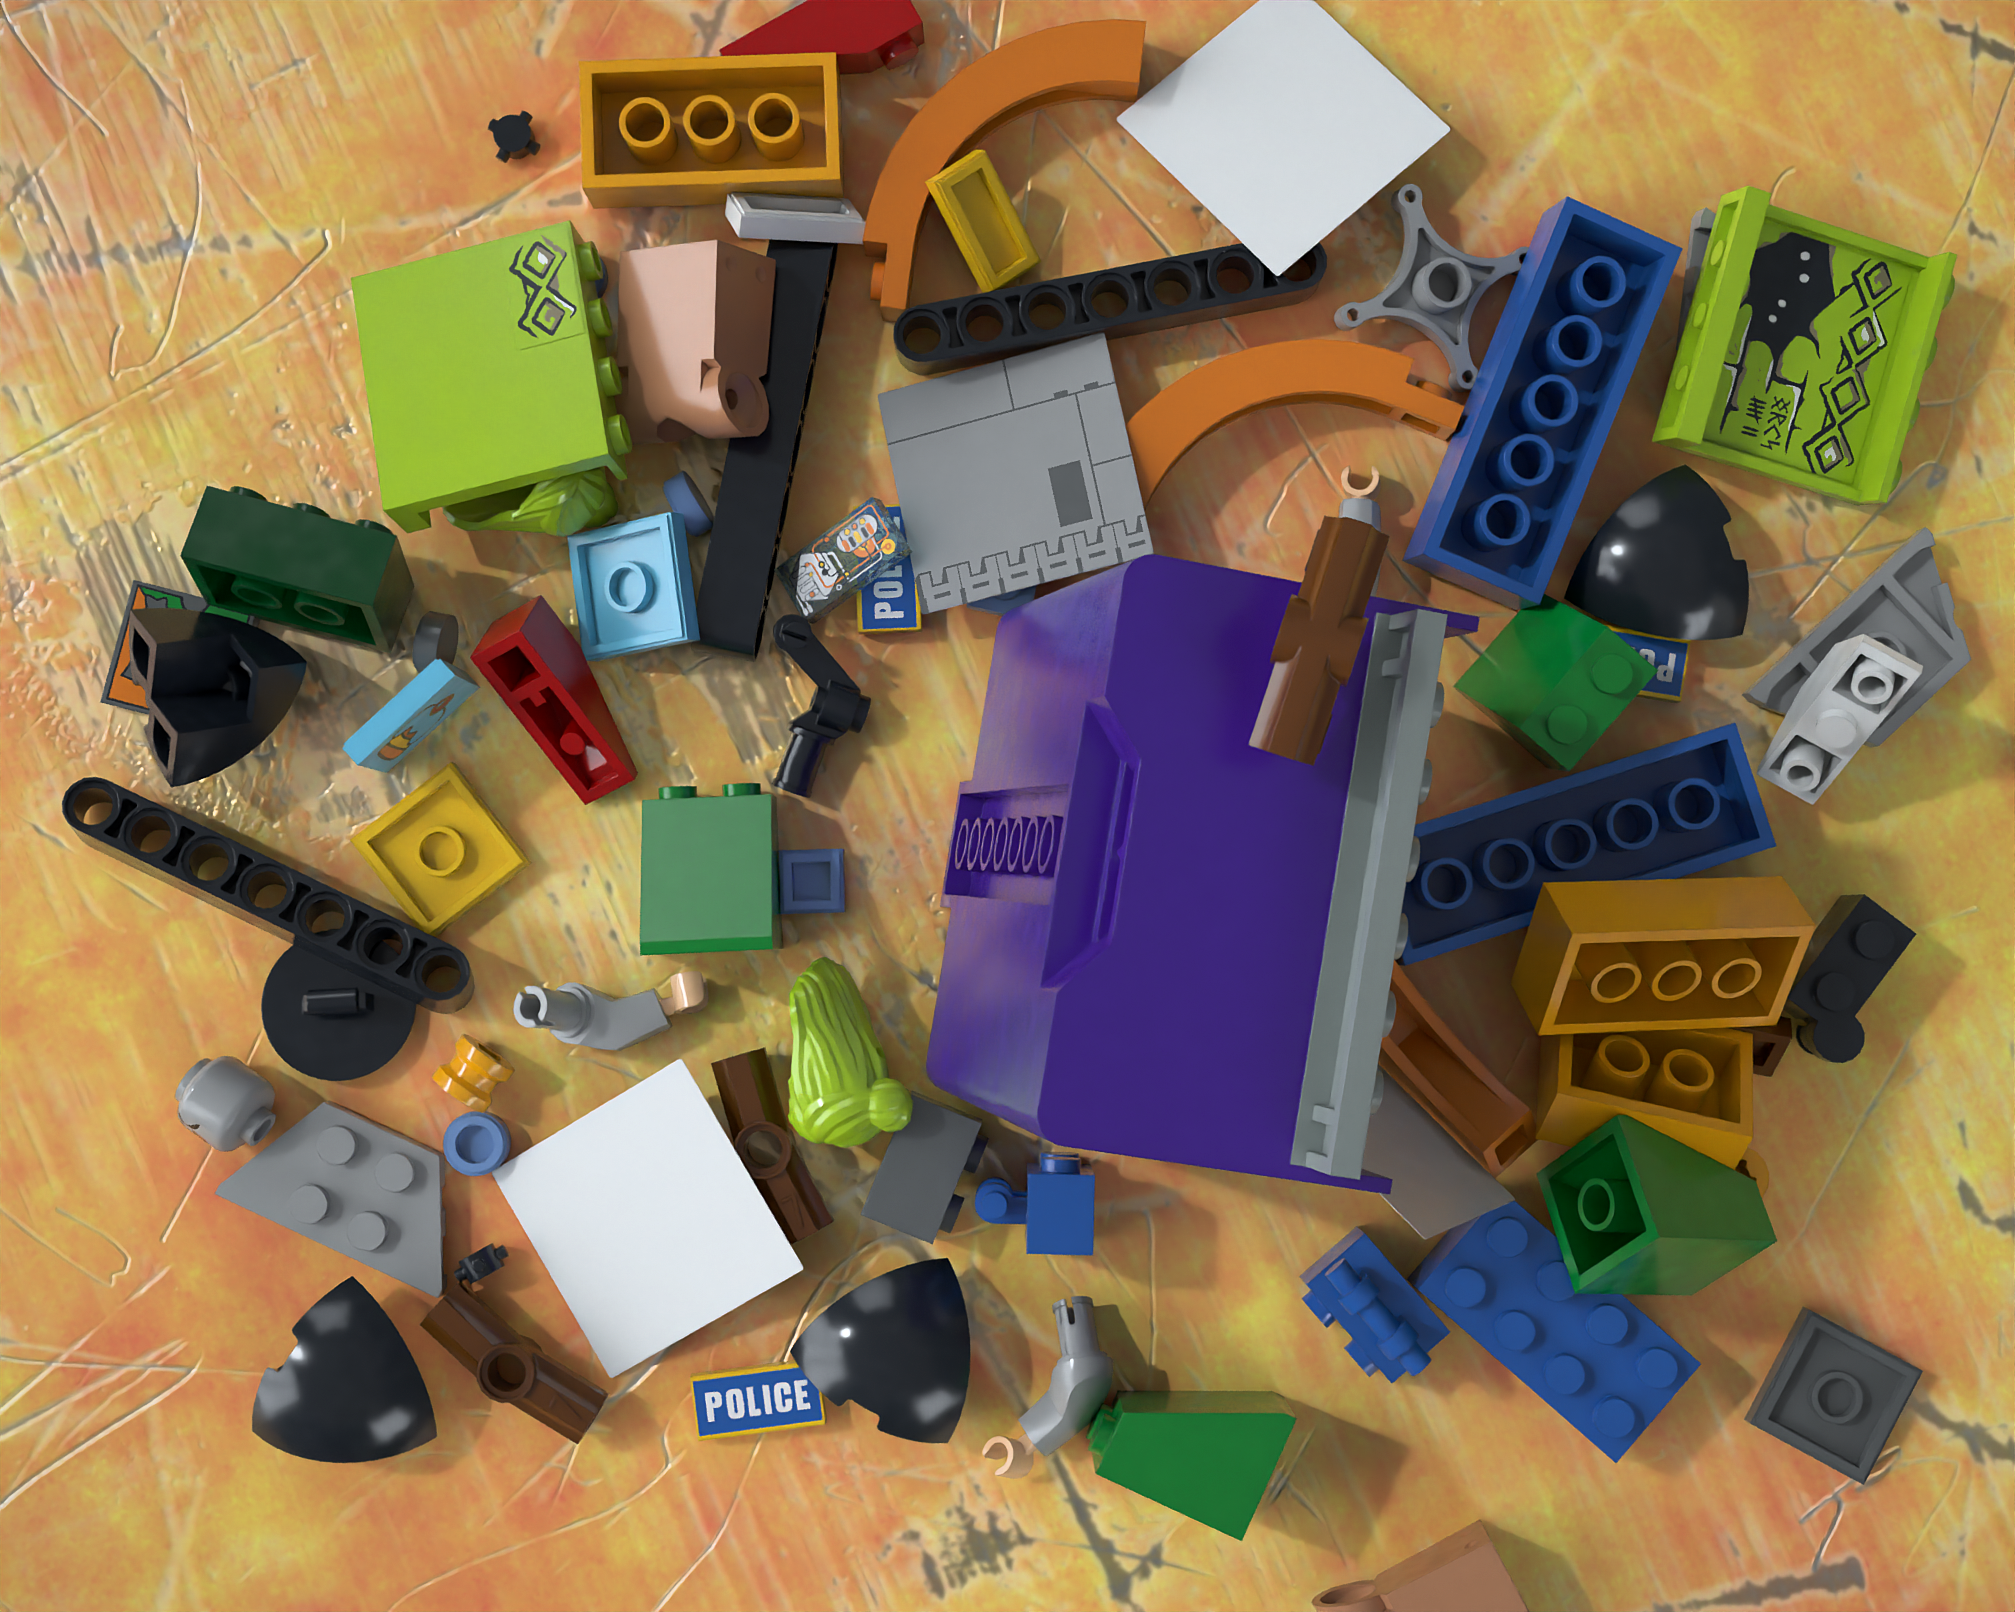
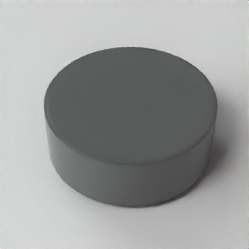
M429 611L421 618L415 633L412 652L413 664L418 673H421L435 659H442L453 664L458 645V622L454 615Z

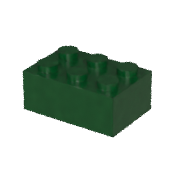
M206 486L180 555L208 605L390 654L414 588L398 537L393 535V532L384 525L364 519L356 520L355 524L332 519L322 509L305 503H295L292 508L268 502L260 493L239 486L231 487L229 491Z

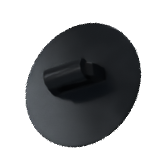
M339 929L324 930L314 934L331 936L338 932ZM381 940L371 949L369 959L377 964H389L396 960L399 954ZM292 945L277 960L267 977L262 994L261 1012L266 1035L277 1054L287 1064L313 1078L327 1081H346L373 1073L387 1064L400 1051L412 1030L416 1014V1003Z

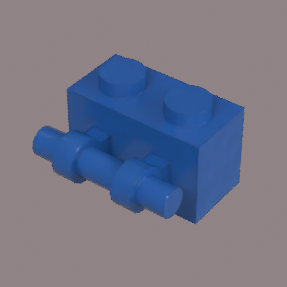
M1041 1152L1040 1163H1027L1026 1191L1013 1190L1007 1181L998 1177L987 1178L978 1186L975 1195V1208L980 1218L994 1224H1026V1254L1093 1255L1095 1174L1091 1164H1081L1079 1153Z
M1357 1226L1299 1276L1310 1289L1301 1299L1326 1328L1337 1320L1348 1332L1353 1340L1344 1349L1369 1378L1378 1370L1391 1383L1395 1382L1406 1371L1411 1376L1417 1375L1431 1362V1358L1427 1353L1450 1333L1448 1328L1370 1238Z

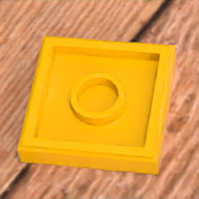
M453 762L447 764L350 839L416 927L434 937L445 931L532 863L456 763Z

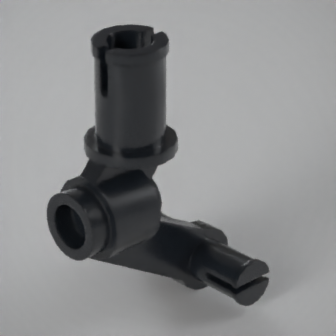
M788 614L782 616L773 627L774 641L779 648L790 655L817 686L811 698L809 710L787 724L786 729L791 731V735L772 785L790 793L810 798L812 794L811 789L827 744L833 746L835 740L844 735L848 730L860 733L868 715L871 698L860 694V688L812 633L811 626L807 620L796 614Z

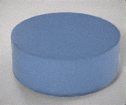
M682 471L664 482L663 491L672 510L676 513L684 514L686 531L690 535L698 537L710 530L714 521L713 513L691 477L685 471Z
M472 1111L457 1117L447 1128L443 1140V1149L447 1161L455 1170L468 1176H481L496 1170L505 1162L511 1148V1136L506 1124L497 1115L487 1111L484 1113Z

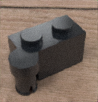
M1865 894L1841 895L1815 929L1783 1007V1010L1795 1019H1801L1807 1023L1806 1026L1798 1025L1796 1028L1798 1045L1805 1052L1827 1062L1845 1063L1853 1060L1860 1054L1865 1042V1033L1862 1024L1855 1015L1916 935L1914 931Z

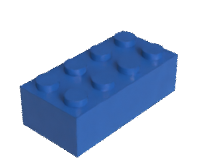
M1515 1200L1449 1229L1406 1279L1615 1463L1619 1461L1701 1365L1698 1360L1622 1294H1575L1557 1237Z

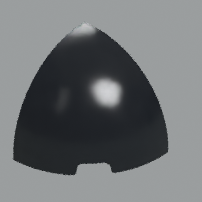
M1686 464L1657 476L1625 500L1602 525L1577 564L1564 599L1605 621L1651 635L1685 640H1717L1743 635L1749 605L1748 570L1745 560H1735L1732 556L1730 545L1723 526L1731 521L1727 508L1711 486Z
M175 608L130 610L129 652L132 680L134 685L142 686L145 690V700L150 710L148 724L144 726V732L153 756L171 788L207 778L239 761L273 732L292 706L300 690L307 661L290 645L276 636L248 623L202 611Z
M948 1258L932 1259L906 1265L860 1285L821 1313L805 1329L790 1350L794 1360L806 1377L831 1402L837 1406H842L847 1400H853L863 1408L879 1416L878 1430L902 1439L924 1443H948L958 1424L965 1403L970 1373V1332L961 1287Z
M353 1276L324 1295L292 1328V1333L298 1340L296 1347L288 1356L284 1365L277 1369L268 1367L265 1370L253 1406L252 1432L265 1442L286 1453L320 1462L358 1463L379 1460L408 1452L437 1437L431 1401L425 1383L408 1347L382 1307Z

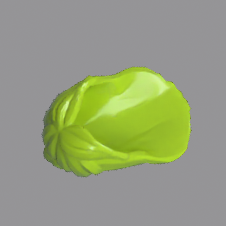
M604 466L443 506V514L447 517V520L453 526L465 531H521L547 533L560 537L571 535L583 527H600L606 524L610 518L614 517L618 511V503L615 499L613 488L606 481Z
M827 957L813 961L811 966L806 968V971L797 977V981L789 993L790 1021L793 1033L791 1077L788 1080L790 1092L789 1122L800 1136L810 1142L833 1144L844 1148L863 1144L874 1138L881 1130L889 1133L902 1130L911 1121L914 1101L909 1090L900 1081L889 1078L884 1051L874 1033L869 1011L854 979L843 965L836 964Z

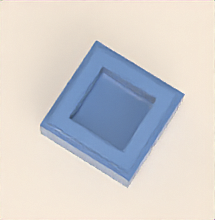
M844 849L779 850L781 914L846 912Z

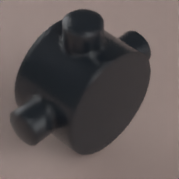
M521 111L519 116L507 115L499 120L492 119L490 121L488 130L493 132L494 140L499 147L496 158L501 162L507 163L509 158L521 159L530 153L536 155L539 152L541 145L535 142V135L529 126L533 117L528 112Z
M491 1243L460 1260L458 1263L461 1268L454 1271L455 1277L459 1282L468 1279L469 1283L472 1284L505 1266L502 1259L509 1256L506 1247L501 1245L495 1248L494 1244Z

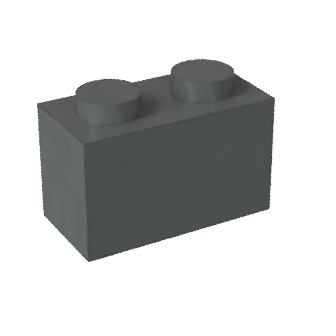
M911 1091V1098L914 1101L911 1121L902 1130L894 1132L860 1215L933 1244L938 1230L951 1233L965 1199L954 1194L955 1188L963 1170L975 1174L989 1138L978 1134L982 1124L981 1118Z

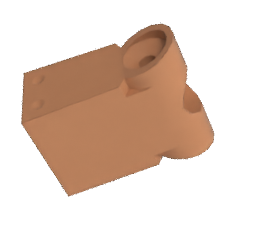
M720 240L620 252L617 366L624 377L621 379L622 394L614 395L617 415L622 414L628 425L632 445L677 442L695 434H700L708 439L759 436L766 429L769 420V404L759 377L767 374L776 269L775 259Z
M1481 1520L1468 1525L1383 1571L1374 1580L1356 1581L1330 1588L1315 1596L1311 1602L1316 1612H1529Z

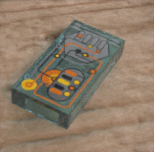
M871 497L775 568L774 571L801 617L806 619L808 623L814 624L912 553V550L882 500Z

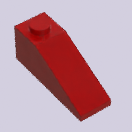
M807 0L719 49L721 56L836 52L840 75L872 73L884 65L888 70L895 69L916 56L919 52L918 46L925 43L923 21L910 0Z
M540 595L493 621L470 659L581 801L587 805L635 780L638 774L637 769L582 649L543 596Z

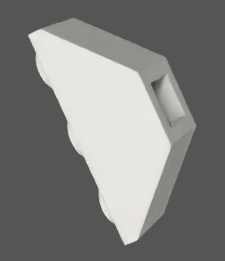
M1865 634L1836 643L1800 688L1758 766L1757 775L1813 805L1922 674L1923 666Z

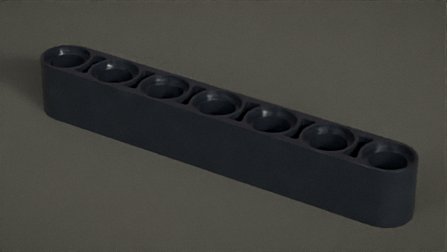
M769 240L766 257L776 260L767 374L759 377L769 404V420L766 429L759 436L730 438L696 607L700 640L691 642V649L693 651L755 662L757 659L830 296L838 243Z
M1241 243L917 305L905 310L895 323L893 332L895 350L900 363L908 371L917 375H930L1000 361L1101 332L1105 334L1107 341L1295 305L1308 300L1316 292L1327 268V255L1323 246L1317 243L1300 258L1308 264L1311 271V277L1302 282L1289 280L1283 274L1276 276ZM1225 269L1239 270L1247 277L1249 288L1242 293L1231 294L1219 286L1217 275ZM1166 280L1176 281L1186 289L1188 299L1177 306H1169L1162 303L1156 297L1154 288ZM1112 292L1124 300L1127 308L1119 316L1106 318L1094 310L1091 302L1101 293ZM1042 304H1051L1062 311L1065 319L1058 327L1051 330H1043L1031 322L1029 315L1035 307ZM990 316L995 318L1003 329L996 339L989 342H981L974 339L968 333L967 328L975 318ZM929 328L939 335L940 342L933 351L926 354H918L906 346L907 336L915 329Z
M99 777L83 778L73 783L65 792L62 800V813L77 836L89 847L430 1011L440 1014L455 1013L464 1008L472 999L475 989L472 970L464 953L456 947L107 779ZM103 802L113 804L111 814L105 821L93 825L84 823L85 814L91 806ZM155 830L170 831L169 842L163 849L150 853L141 851L142 841L149 833ZM214 857L228 859L227 870L222 876L208 881L198 878L199 868L206 860ZM278 884L287 889L285 898L275 907L264 909L255 905L256 896L262 888ZM326 912L341 913L345 917L343 926L331 936H319L312 932L314 921ZM393 939L403 945L401 954L389 964H377L369 959L371 949L381 940ZM439 967H452L461 973L457 985L447 992H435L426 986L428 976Z

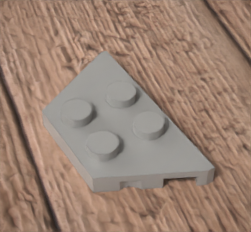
M1926 527L1917 530L1750 686L1742 696L1750 703L1786 716L1800 688L1836 643L1865 634L1923 666L1922 674L1863 744L1870 748L1880 746L1971 660L1963 631L1954 622L1953 611L1955 605L1948 583H1941L1931 547L1936 545L1933 534Z
M332 1101L323 1102L222 1182L215 1192L216 1195L436 1298L441 1297L447 1288V1274H444L443 1237L446 1235V1210L442 1205V1188L445 1185L444 1154Z

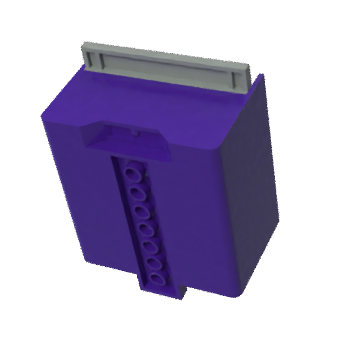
M1148 554L1007 611L997 625L973 777L971 781L960 782L940 901V907L951 908L926 1060V1072L930 1081L936 1087L1059 1146L1390 1195L1393 1179L1362 1169L1369 1118L1370 1115H1374L1378 1111L1383 1097L1384 1078L1381 1069L1377 1067L1382 1037H1386L1390 1033L1396 1013L1395 995L1393 991H1390L1394 959L1397 960L1402 955L1408 936V920L1406 915L1401 913L1406 882H1410L1415 876L1420 859V842L1418 837L1413 835L1418 805L1423 804L1426 800L1432 781V765L1430 760L1426 759L1430 728H1433L1439 721L1444 704V687L1437 680L1444 639L1477 632L1480 617L1370 596L1363 616L1369 618L1347 686H1340L1331 712L1333 716L1321 752L1317 755L1315 764L1312 766L1248 745L1275 664L1269 663L1290 597L1292 594L1298 596L1302 582L1157 554Z

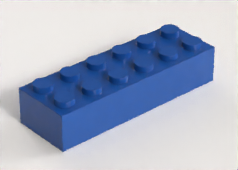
M1568 196L1543 212L1402 561L1514 610L1540 605L1683 248Z
M1736 723L1714 728L1415 824L1413 836H1417L1420 842V859L1415 876L1410 882H1406L1401 913H1404L1408 920V936L1402 955L1395 961L1398 965L1406 966L1529 926L1543 882L1676 879L1776 847Z

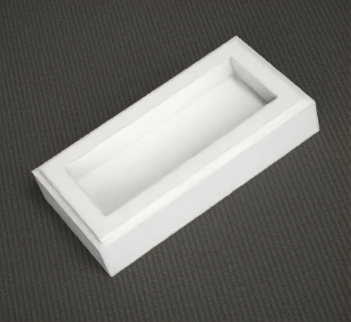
M744 192L727 194L725 216L739 238L863 244L862 240L866 222L848 198Z

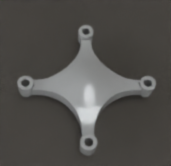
M1406 184L1395 191L1391 198L1393 209L1401 214L1405 235L1402 256L1393 278L1376 297L1361 303L1349 302L1340 307L1335 312L1334 322L1343 331H1350L1361 325L1364 321L1373 319H1391L1417 329L1431 339L1444 354L1451 371L1448 377L1451 389L1459 393L1472 389L1479 372L1473 365L1468 345V330L1474 308L1483 293L1495 281L1510 274L1518 276L1522 266L1519 258L1522 262L1524 261L1529 247H1520L1507 256L1499 258L1476 257L1455 249L1436 233L1428 221L1422 206L1423 195L1420 188L1414 184ZM1347 313L1351 314L1352 321L1348 319ZM1462 374L1465 376L1466 382L1463 381Z

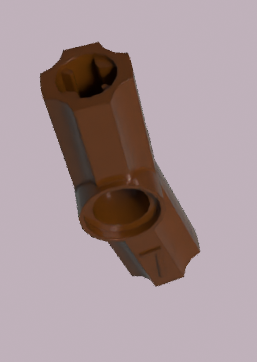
M1324 516L1305 567V575L1298 596L1291 595L1269 662L1275 664L1248 745L1314 766L1317 755L1321 752L1333 716L1331 712L1340 686H1347L1369 618L1363 616L1390 537L1375 529L1371 524L1349 517L1336 518Z
M766 1047L711 1063L733 1138L734 1149L790 1245L834 1222L826 1202L796 1147L794 1133L789 1128ZM761 1130L769 1131L778 1137L782 1145V1155L778 1162L765 1165L758 1163L752 1158L748 1145L749 1139L754 1132Z
M461 1281L439 1301L420 1324L477 1378L481 1391L487 1397L500 1403L514 1405L577 1445L586 1434L610 1394L544 1354L541 1347L533 1339L519 1335ZM511 1353L523 1361L526 1367L524 1382L512 1384L500 1376L497 1370V1360L500 1354Z

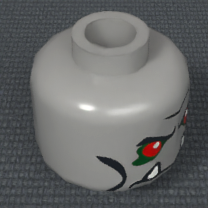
M221 1056L213 1061L205 1058L199 1061L185 1074L176 1090L175 1098L179 1102L177 1114L180 1122L203 1141L221 1152L233 1151L245 1143L250 1146L258 1144L271 1130L276 1119V1115L271 1112L275 1099V1092L271 1083L233 1056Z

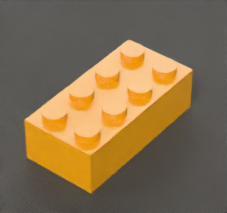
M836 52L578 61L582 189L593 209L726 204L727 194L732 192L844 198L841 82Z
M1783 876L1543 882L1511 985L1538 1035L1777 1025L1816 925Z

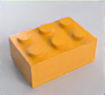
M1729 1028L1542 1035L1535 1139L1573 1147L1616 1115H1628L1735 1170L1754 1138L1753 1034Z

